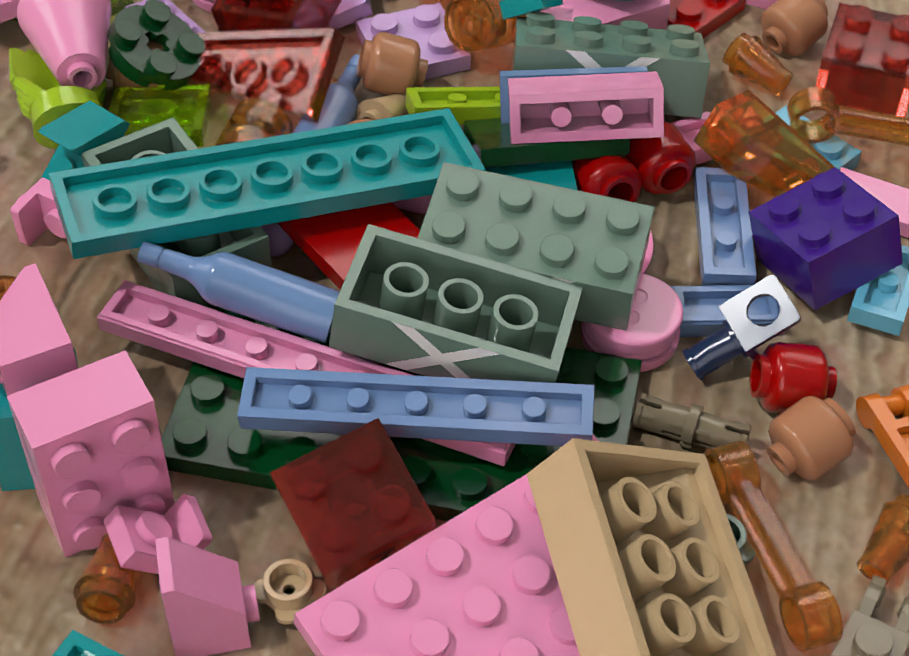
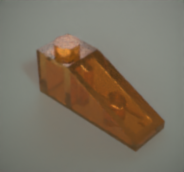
M750 90L716 104L693 140L727 173L773 197L782 195L817 175L834 168L826 158Z

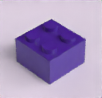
M836 167L749 211L756 258L814 310L903 264L899 215Z

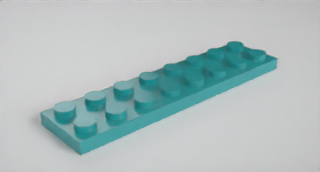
M446 108L49 173L51 192L73 259L139 248L143 242L157 245L432 195L444 162L484 171L486 169L451 110Z

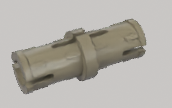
M642 393L640 402L637 404L632 424L634 428L659 433L679 440L682 447L691 449L693 445L721 452L739 460L743 458L752 428L748 424L730 421L703 412V406L692 403L689 408L649 396L645 393Z

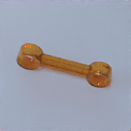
M821 87L803 89L794 94L788 102L787 113L791 132L801 142L820 143L828 140L836 133L909 146V118L838 106L834 95L829 90ZM810 111H827L823 117L816 120L806 121L799 119Z
M739 440L707 449L704 454L722 504H729L736 518L744 525L747 539L779 596L781 620L792 644L799 651L804 652L840 640L843 634V623L837 601L825 583L822 581L812 582L760 489V472L750 447L744 441Z

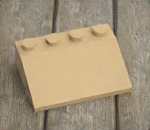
M572 438L527 473L580 656H777L705 454Z

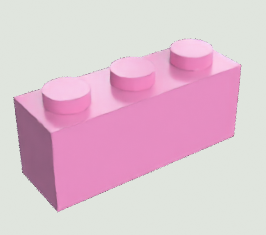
M657 71L508 78L511 144L664 137V87Z

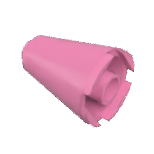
M20 0L17 7L19 26L60 85L78 86L90 90L93 86L98 87L102 83L106 74L109 43L107 34L111 23V1Z

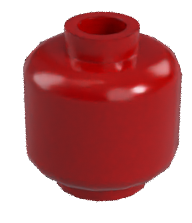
M665 121L664 137L630 139V154L625 156L639 170L642 188L652 194H671L679 191L689 182L696 165L695 151L676 126Z
M609 155L600 158L575 160L573 164L578 191L636 203L641 193L642 180L639 170L625 156Z
M775 342L769 344L763 354L755 355L750 370V392L753 398H759V402L766 412L781 414L806 396H815L821 400L826 398L832 399L837 386V372L834 366H828L825 353L816 345Z

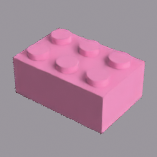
M126 350L7 396L41 508L65 558L83 550L95 549L110 539L103 520L117 505L165 515L175 504L154 400Z

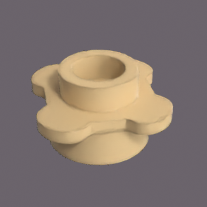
M297 559L276 561L265 571L263 579H259L254 583L257 602L266 603L275 612V618L281 624H293L296 612L326 595L324 582L320 579H313L309 567ZM287 589L295 590L294 593L290 595L284 593V590Z

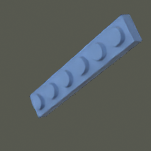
M246 367L237 418L241 429L563 446L572 438L592 440L595 385Z

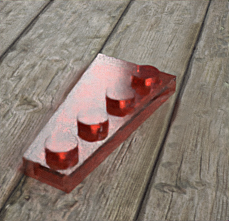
M335 27L196 33L204 40L205 50L201 55L200 66L189 82L190 84L318 123L345 37Z

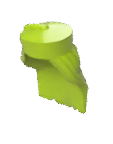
M18 48L9 49V79L13 90L16 92L20 110L32 122L36 141L44 147L57 149L59 144L39 133V129L88 101H92L102 107L106 95L107 81L103 80L98 87L93 86L90 90L78 86H61L38 53L27 49L26 52Z

